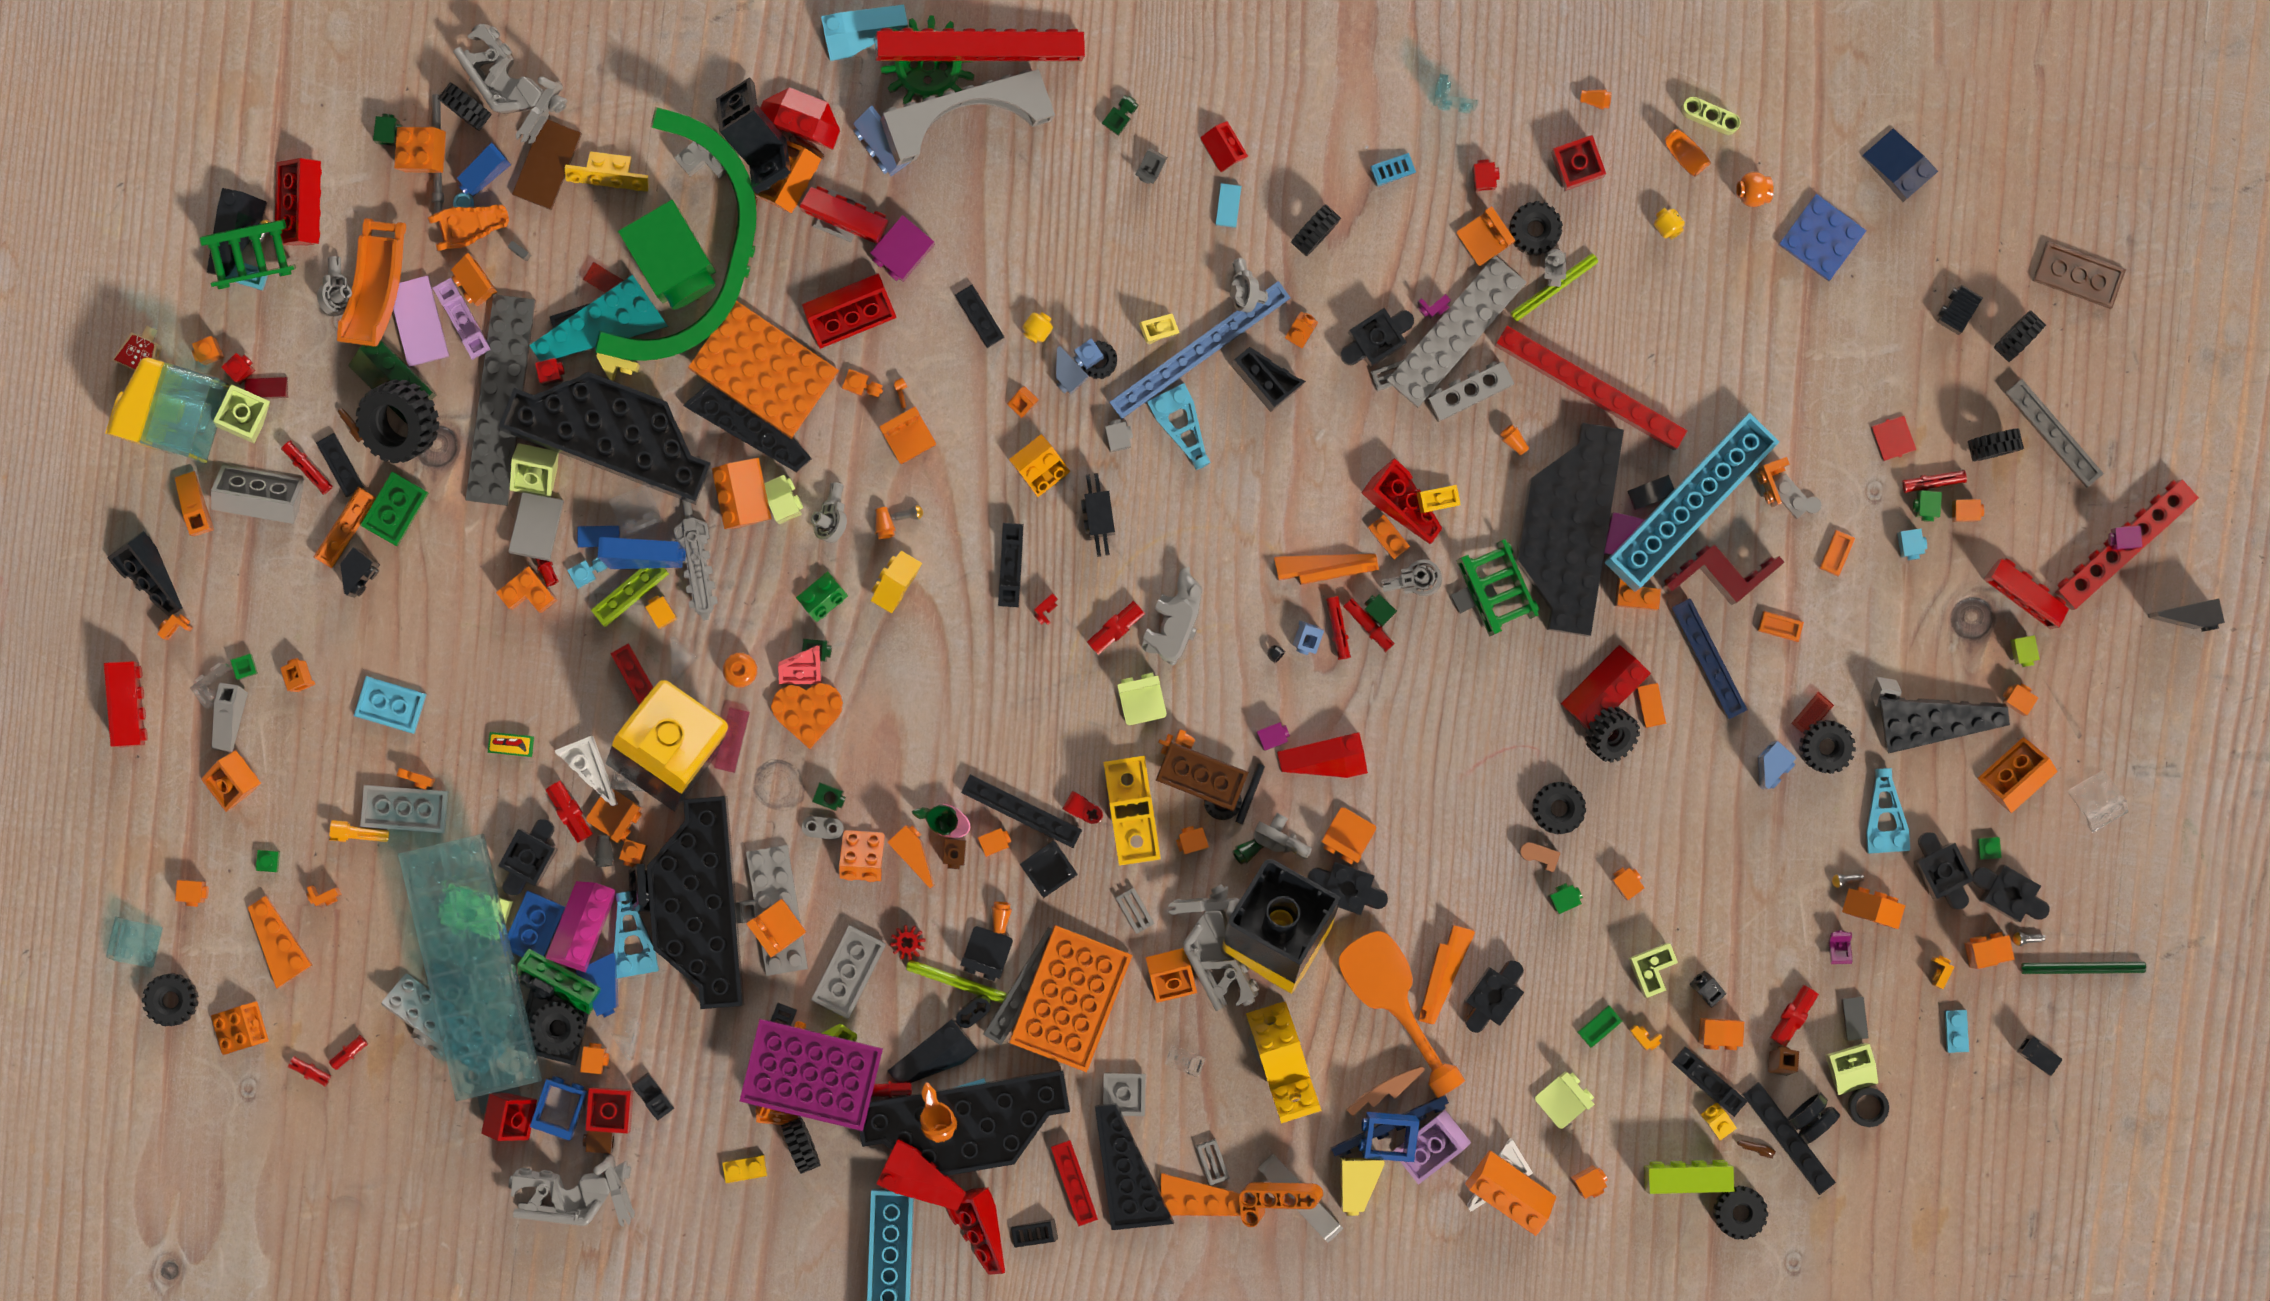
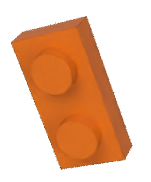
M1382 515L1368 527L1393 560L1410 547L1385 515Z

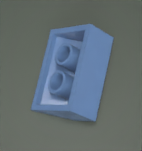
M870 106L853 123L856 128L853 132L860 141L864 139L868 146L865 148L870 156H876L880 161L877 165L884 174L888 172L890 176H893L911 162L896 165L880 121L881 117L874 107Z

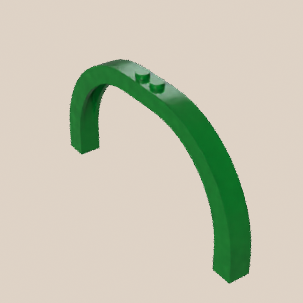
M655 107L651 128L674 133L696 142L712 154L725 170L735 192L738 212L737 229L722 287L710 308L696 322L677 333L655 339H633L599 331L594 351L627 360L647 361L671 357L695 347L708 338L723 323L734 307L740 294L744 277L748 278L750 266H748L749 257L753 258L756 247L753 245L757 219L756 199L749 174L735 150L716 131L692 117Z

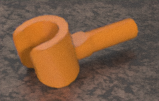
M900 378L894 382V387L899 395L901 408H906L902 390L907 388L904 379Z

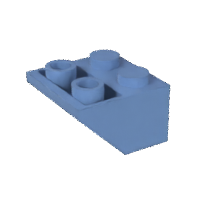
M1779 741L1771 742L1758 756L1759 787L1762 790L1774 789L1781 781L1779 777L1785 772L1788 773L1795 766L1794 760L1796 757Z

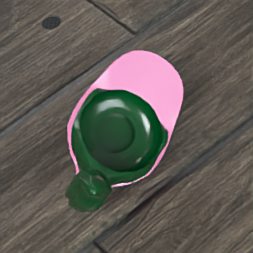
M942 804L932 809L921 807L912 811L916 818L926 819L932 831L941 836L960 838L970 831L968 818L959 809L951 805Z

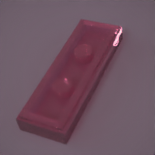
M729 707L726 719L728 730L718 752L714 768L733 773L736 772L750 712Z

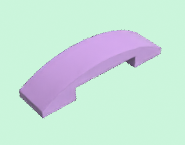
M452 278L433 287L471 359L473 360L491 350Z

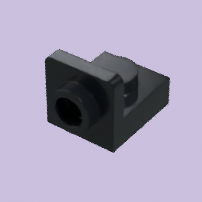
M1706 971L1696 975L1690 983V986L1697 991L1711 1008L1726 995L1722 987Z

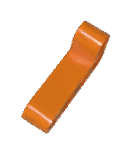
M1251 1182L1246 1185L1239 1195L1241 1220L1247 1227H1255L1265 1215V1208L1313 1209L1322 1199L1323 1189L1313 1183ZM1268 1193H1271L1274 1198L1270 1197ZM1288 1193L1292 1194L1294 1198H1291ZM1250 1212H1253L1256 1217L1252 1216Z

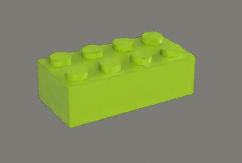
M1721 1159L1712 1160V1164H1707L1704 1160H1691V1164H1686L1683 1161H1670V1165H1665L1662 1161H1650L1649 1165H1644L1645 1191L1649 1194L1734 1192V1166L1728 1164V1161Z

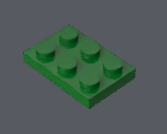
M391 472L360 526L398 547L429 492Z

